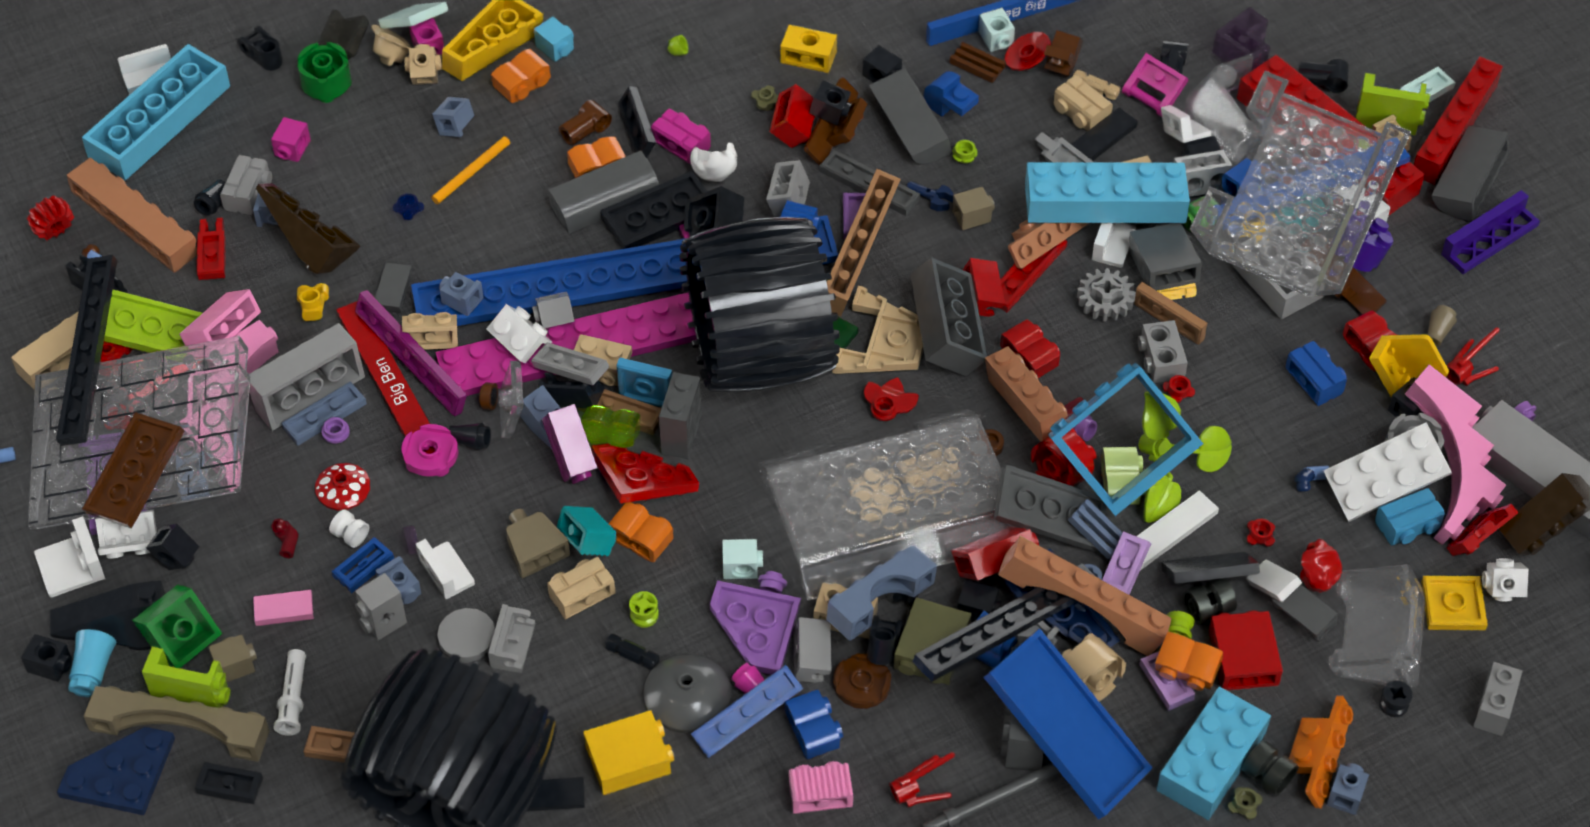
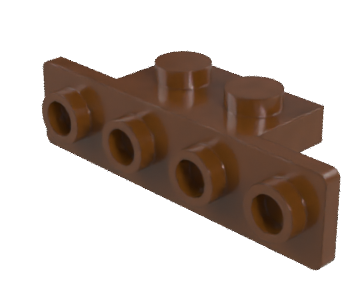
M844 77L838 80L836 86L851 92L848 102L852 106L847 117H841L837 125L819 118L804 148V151L819 166L828 157L832 147L842 143L846 144L853 139L854 131L858 123L863 119V113L867 107V103L861 97L857 99V90Z
M1314 232L1300 246L1328 276L1330 285L1327 288L1337 298L1343 295L1362 314L1371 310L1377 312L1386 303L1387 300L1355 268L1347 265L1345 259L1340 254L1337 256L1333 252L1331 245L1318 232Z

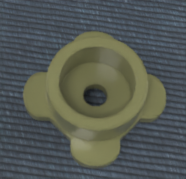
M770 85L761 88L759 91L754 90L751 93L752 99L756 100V106L763 111L772 110L776 106L778 95L774 92V87Z
M1238 787L1234 790V799L1229 802L1228 809L1231 813H1240L1246 819L1252 820L1256 818V809L1258 805L1262 804L1263 799L1260 794H1257L1250 788Z

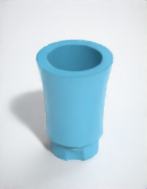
M89 629L76 632L75 651L69 675V691L81 697H90L95 686L101 685L108 660L116 645V640L111 635Z

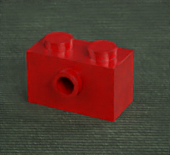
M797 84L781 92L778 95L770 132L791 148L800 143H805L812 134L811 128L815 116L810 114L809 111L814 97Z

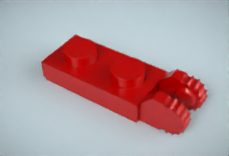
M223 217L216 219V231H209L207 219H200V232H198L197 276L199 280L225 278L226 236Z

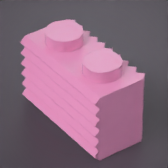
M829 762L824 766H815L813 768L809 765H800L795 769L789 770V787L793 814L853 807V791L849 765L847 763Z

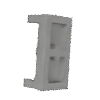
M502 604L488 652L491 668L522 673L535 628V620L530 619V611Z
M799 617L793 631L794 676L798 682H823V675H830L831 633L830 623L827 620Z

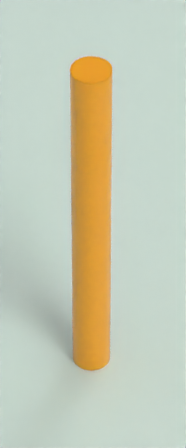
M506 136L498 140L431 196L435 204L442 202L509 146L510 140Z

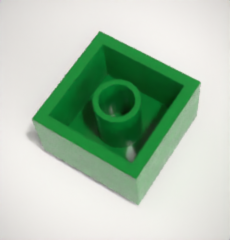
M179 584L132 620L151 648L164 649L169 666L181 668L223 634L193 590Z

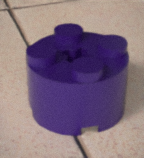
M1352 210L1332 239L1331 248L1337 256L1341 253L1347 258L1345 260L1347 265L1360 271L1371 272L1373 268L1375 270L1378 268L1393 245V237L1387 230L1389 228L1388 223L1383 219L1376 218L1374 220L1358 210Z

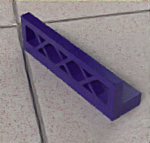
M1521 190L1445 239L1441 255L1458 271L1465 274L1538 227L1540 220L1525 208L1529 196ZM1521 216L1528 223L1526 225L1514 224V219ZM1498 229L1508 230L1509 236H1495V231ZM1488 242L1490 243V248H1476V243ZM1468 254L1471 255V260L1464 264L1456 256Z

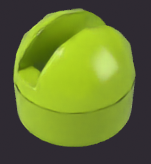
M678 35L669 40L667 49L670 54L681 56L687 54L689 48L686 38L683 35Z

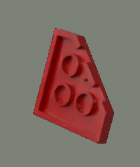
M618 442L591 446L596 465L620 504L698 492L699 481L689 466L678 463L675 467L664 463L663 457L645 451L637 454L628 451L627 445Z

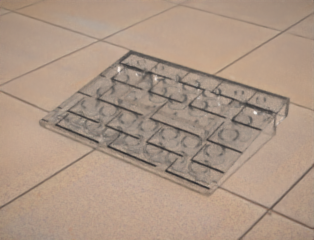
M234 336L101 362L87 442L60 446L56 441L68 369L35 375L28 527L30 530L73 523L72 520L84 517L85 521L96 519V516L85 513L82 508L135 412L180 426L185 431L142 510L240 492L251 376L246 371L248 347L242 338Z

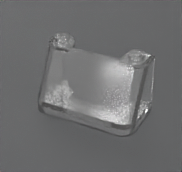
M1409 564L1342 570L1341 582L1337 583V594L1339 599H1343L1346 605L1342 648L1335 649L1333 655H1330L1329 665L1331 671L1335 672L1338 678L1386 685L1388 682L1396 680L1406 683L1410 688H1417L1420 672L1425 598L1422 587Z

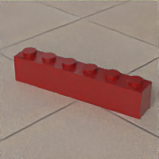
M1481 56L1478 58L1416 155L1414 166L1425 174L1424 181L1433 185L1436 184L1452 158L1467 127L1474 124L1497 88L1503 69L1502 65Z

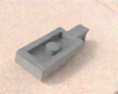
M1041 132L1035 138L1038 143L1037 146L1043 150L1041 155L1048 162H1093L1062 137L1060 139L1056 137L1052 140Z

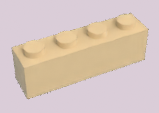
M78 312L63 320L49 332L42 334L37 340L27 347L20 349L11 357L17 374L36 392L40 388V376L41 388H43L68 370Z

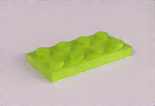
M113 290L104 341L163 356L164 352L165 357L185 361L191 355L180 333L196 320L202 312Z

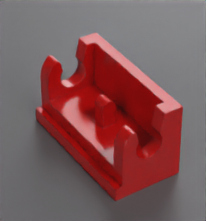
M970 258L963 271L972 275L979 316H994V310L986 308H1002L1005 304L997 262Z

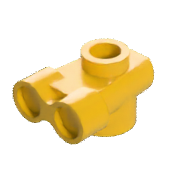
M318 283L314 287L307 285L298 287L297 301L301 304L302 318L305 321L321 320L324 302L329 298V287L327 284Z

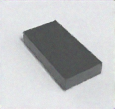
M385 263L375 299L387 311L401 312L412 275V266Z

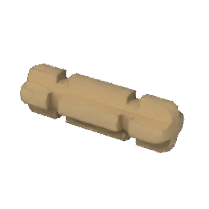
M1076 70L1073 76L1079 77L1102 96L1105 94V97L1108 99L1116 100L1120 93L1119 86L1112 83L1108 85L1107 81L1090 74L1086 76V72Z

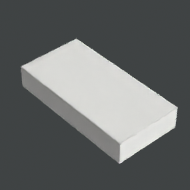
M1266 559L1259 565L1260 573L1246 577L1251 586L1280 602H1283L1302 583L1297 575Z

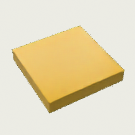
M1480 576L1422 577L1421 583L1428 630H1486L1487 618Z

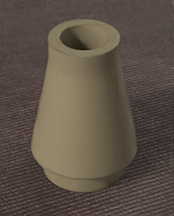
M1439 305L1431 311L1427 335L1432 338L1436 347L1441 345L1444 338L1457 322L1455 310L1445 305Z

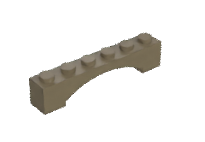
M95 686L84 714L89 731L118 736L120 730L147 724H172L193 728L211 735L225 744L230 757L257 762L260 760L270 732L266 718L256 712L242 713L228 707H209L196 701L187 703L169 696L162 698L154 697L141 691H135L134 693L122 691L114 686H107L106 688Z

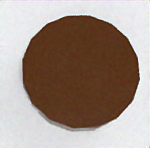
M858 653L851 655V658L845 661L842 660L834 671L833 687L837 697L846 705L854 708L868 709L878 706L887 698L891 690V673L885 665H877L867 659V654Z

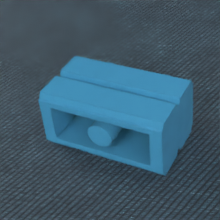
M1425 488L1378 507L1375 523L1381 532H1384V536L1390 545L1400 542L1408 544L1417 535L1425 532L1426 534H1432L1439 530L1445 513L1439 502L1435 500V496L1430 489Z

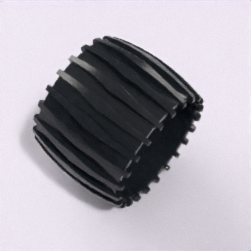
M795 217L744 220L703 231L682 241L680 245L682 253H680L679 259L681 262H685V265L680 267V274L686 275L687 283H683L681 286L682 291H688L689 302L684 303V308L691 309L693 322L687 324L688 329L694 328L696 340L691 341L693 348H699L700 356L696 357L697 365L704 366V369L700 370V375L704 379V385L709 391L749 392L774 389L814 378L836 368V364L839 361L836 354L840 353V346L834 344V340L840 338L839 330H833V321L838 320V313H832L830 301L836 298L835 293L829 294L827 280H831L832 276L831 273L824 272L822 263L827 261V256L824 253H819L818 247L822 246V240L819 237H814L818 231L813 226L811 220Z
M426 649L408 652L383 681L363 713L345 757L340 777L343 789L349 790L348 796L351 799L355 800L358 797L361 799L360 807L362 809L368 810L371 807L377 812L375 815L377 820L382 821L386 817L396 823L394 827H517L534 799L548 766L557 733L554 717L548 716L549 710L546 706L538 707L535 705L537 698L534 695L528 694L525 697L518 692L519 684L513 682L509 686L499 680L500 673L494 671L491 676L479 670L480 663L473 661L471 666L459 662V655L452 654L450 658L442 657L443 653L440 650H433L431 654H428Z

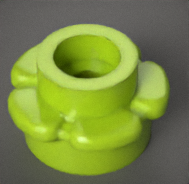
M969 140L958 141L952 150L953 158L960 163H971L978 154L974 143Z

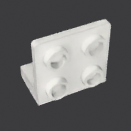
M84 517L72 520L76 530L71 532L72 538L34 551L49 597H55L105 579Z

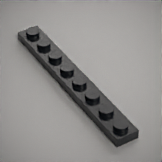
M114 255L88 258L56 441L60 446L87 442L117 267V259Z
M1083 563L1077 566L1094 575ZM1038 587L916 653L912 662L933 682L1078 602V600Z

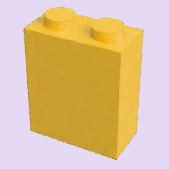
M651 710L583 731L585 747L603 795L671 774L670 762L674 761V755L670 744L664 745L662 739L665 736L663 725L660 719L655 720Z

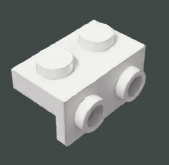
M506 304L486 330L518 360L526 364L542 343H552V341L546 336L548 331L537 322L533 324L528 320L531 315L520 306L515 309Z
M154 510L141 511L132 529L96 517L99 555H106L107 558H118L124 556L123 552L135 551L136 555L150 553L146 547L157 533Z

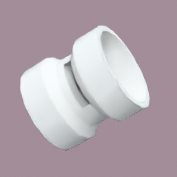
M344 509L335 515L331 521L329 531L338 538L343 537L345 543L355 548L367 537L369 525L361 519L356 520L352 513Z

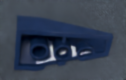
M1007 579L1004 581L1016 598L1038 588L1034 586L1021 588ZM1080 601L1044 620L1052 627H1058L1060 629L1059 632L1078 645L1091 633L1100 638L1110 648L1120 641L1101 614ZM1079 603L1085 611H1080L1074 606Z

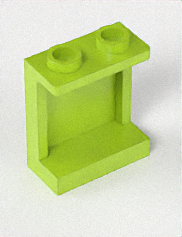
M1365 73L1357 105L1356 119L1367 128H1372L1373 124L1394 115L1396 122L1409 135H1416L1418 125L1423 126L1426 111L1422 109H1428L1430 94L1426 93L1427 84L1421 83L1419 93L1374 86L1375 74Z
M151 648L142 670L150 696L160 698L169 696L178 701L187 703L196 701L215 708L223 707V704L226 705L228 703L231 690L227 685L226 674L223 673L220 661L214 660L209 672L204 674L170 667L164 649Z

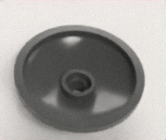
M680 654L663 660L652 669L644 685V702L647 711L651 710L655 720L660 719L664 728L680 733H693L726 709L731 701V684L726 672L715 661L697 654ZM684 681L692 682L689 685L682 684Z

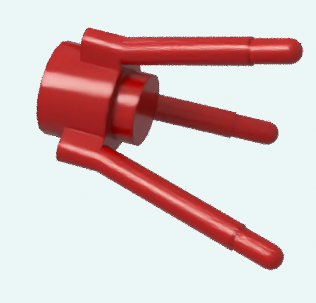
M1498 327L1494 328L1465 357L1463 356L1473 345L1474 339H1470L1463 346L1455 358L1446 365L1449 369V373L1446 376L1448 380L1455 385L1463 383L1465 386H1468L1471 382L1499 370L1497 366L1471 375L1474 367L1470 361L1500 331Z
M950 752L941 758L938 755H934L904 776L889 782L896 802L898 804L906 802L909 808L918 803L951 798L952 794L950 792L916 797V793L920 792L916 780L954 758L955 753Z

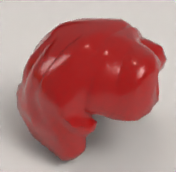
M1317 539L1307 545L1306 551L1303 552L1301 557L1303 569L1300 573V578L1309 590L1320 593L1326 592L1341 577L1342 563L1339 554L1323 539Z

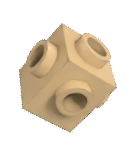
M419 44L415 48H409V57H405L406 72H410V79L413 85L438 83L437 70H442L441 55H437L435 48L430 47V45Z

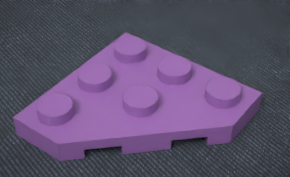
M717 580L710 602V611L745 662L751 666L755 665L759 672L770 675L783 667L801 605V598Z

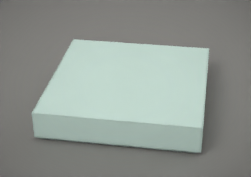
M446 2L417 4L381 18L378 21L383 29L408 27L445 13L448 7Z

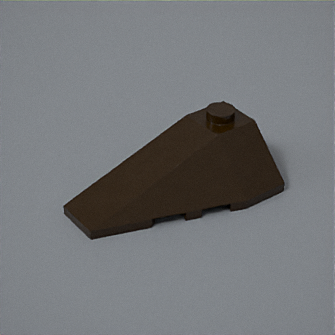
M273 183L257 185L256 190L298 257L306 263V268L315 274L332 272L359 249L360 245L343 230L335 225L329 228L320 222L319 218L321 216L314 211L301 209L298 200Z

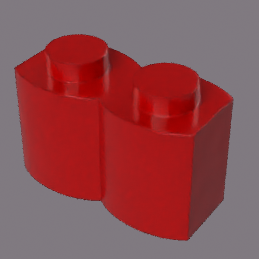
M1373 310L1347 322L1343 331V337L1353 350L1360 354L1365 364L1374 372L1376 370L1369 358L1381 336L1397 335L1388 329L1386 320Z
M1026 319L1001 334L1000 347L1003 349L1009 346L1015 355L1019 354L1024 360L1025 366L1029 371L1033 370L1038 378L1059 366L1060 350L1058 346L1043 337V332L1037 324H1033Z

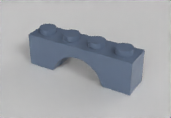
M914 544L904 551L900 550L891 560L883 565L879 564L863 579L855 580L848 589L833 595L828 602L826 620L851 641L872 626L873 600L887 593H902L915 597L934 584L937 565Z

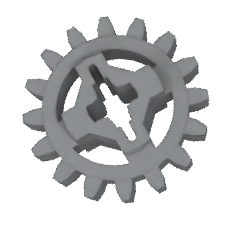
M1106 268L1105 273L1095 269L1094 276L1087 273L1085 280H1080L1077 291L1078 305L1085 306V314L1092 312L1093 319L1102 316L1103 321L1106 322L1108 317L1111 316L1116 321L1118 314L1125 317L1127 316V310L1133 309L1136 292L1133 291L1134 283H1128V276L1119 277L1120 271L1118 270L1111 274L1109 268Z

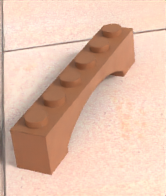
M1022 536L1017 539L1004 556L998 575L1021 588L1034 586L1052 590L1084 603L1103 615L1125 637L1124 644L1146 656L1151 655L1163 643L1169 630L1171 617Z

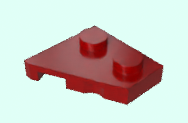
M1512 504L1479 514L1446 548L1452 556L1473 553L1479 548V543L1517 515L1518 511Z

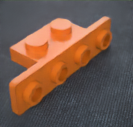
M1336 696L1329 718H1302L1289 759L1299 766L1297 773L1311 774L1305 793L1315 808H1322L1325 798L1329 795L1331 778L1337 770V760L1341 748L1345 745V735L1348 726L1353 720V710L1344 696Z

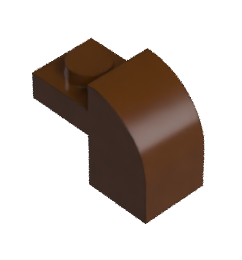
M1057 30L1052 46H1046L1044 55L1047 61L1044 69L1069 76L1077 62L1083 44L1081 37Z

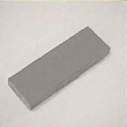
M548 342L531 360L535 368L590 385H594L609 368L607 360Z

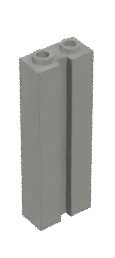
M1503 400L1494 407L1489 406L1482 414L1481 420L1472 427L1494 445L1488 453L1491 459L1486 465L1532 498L1561 473L1580 475L1590 487V462ZM1590 510L1570 524L1588 539H1590Z

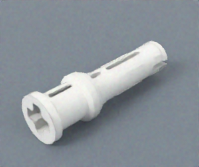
M293 649L287 653L283 695L278 699L276 705L279 713L278 719L274 722V730L282 735H295L301 729L298 721L299 714L304 706L300 695L306 654L299 649Z

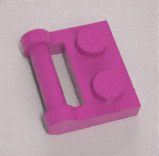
M1145 53L1123 86L1122 93L1128 97H1135L1156 110V113L1162 117L1161 107L1172 106L1189 80L1184 75ZM1139 81L1165 95L1163 101L1161 102L1137 87Z

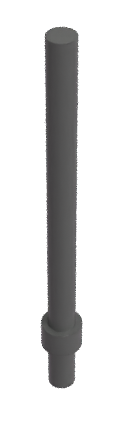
M1051 763L960 807H950L942 811L940 816L923 823L921 826L953 827L960 823V819L1060 772Z

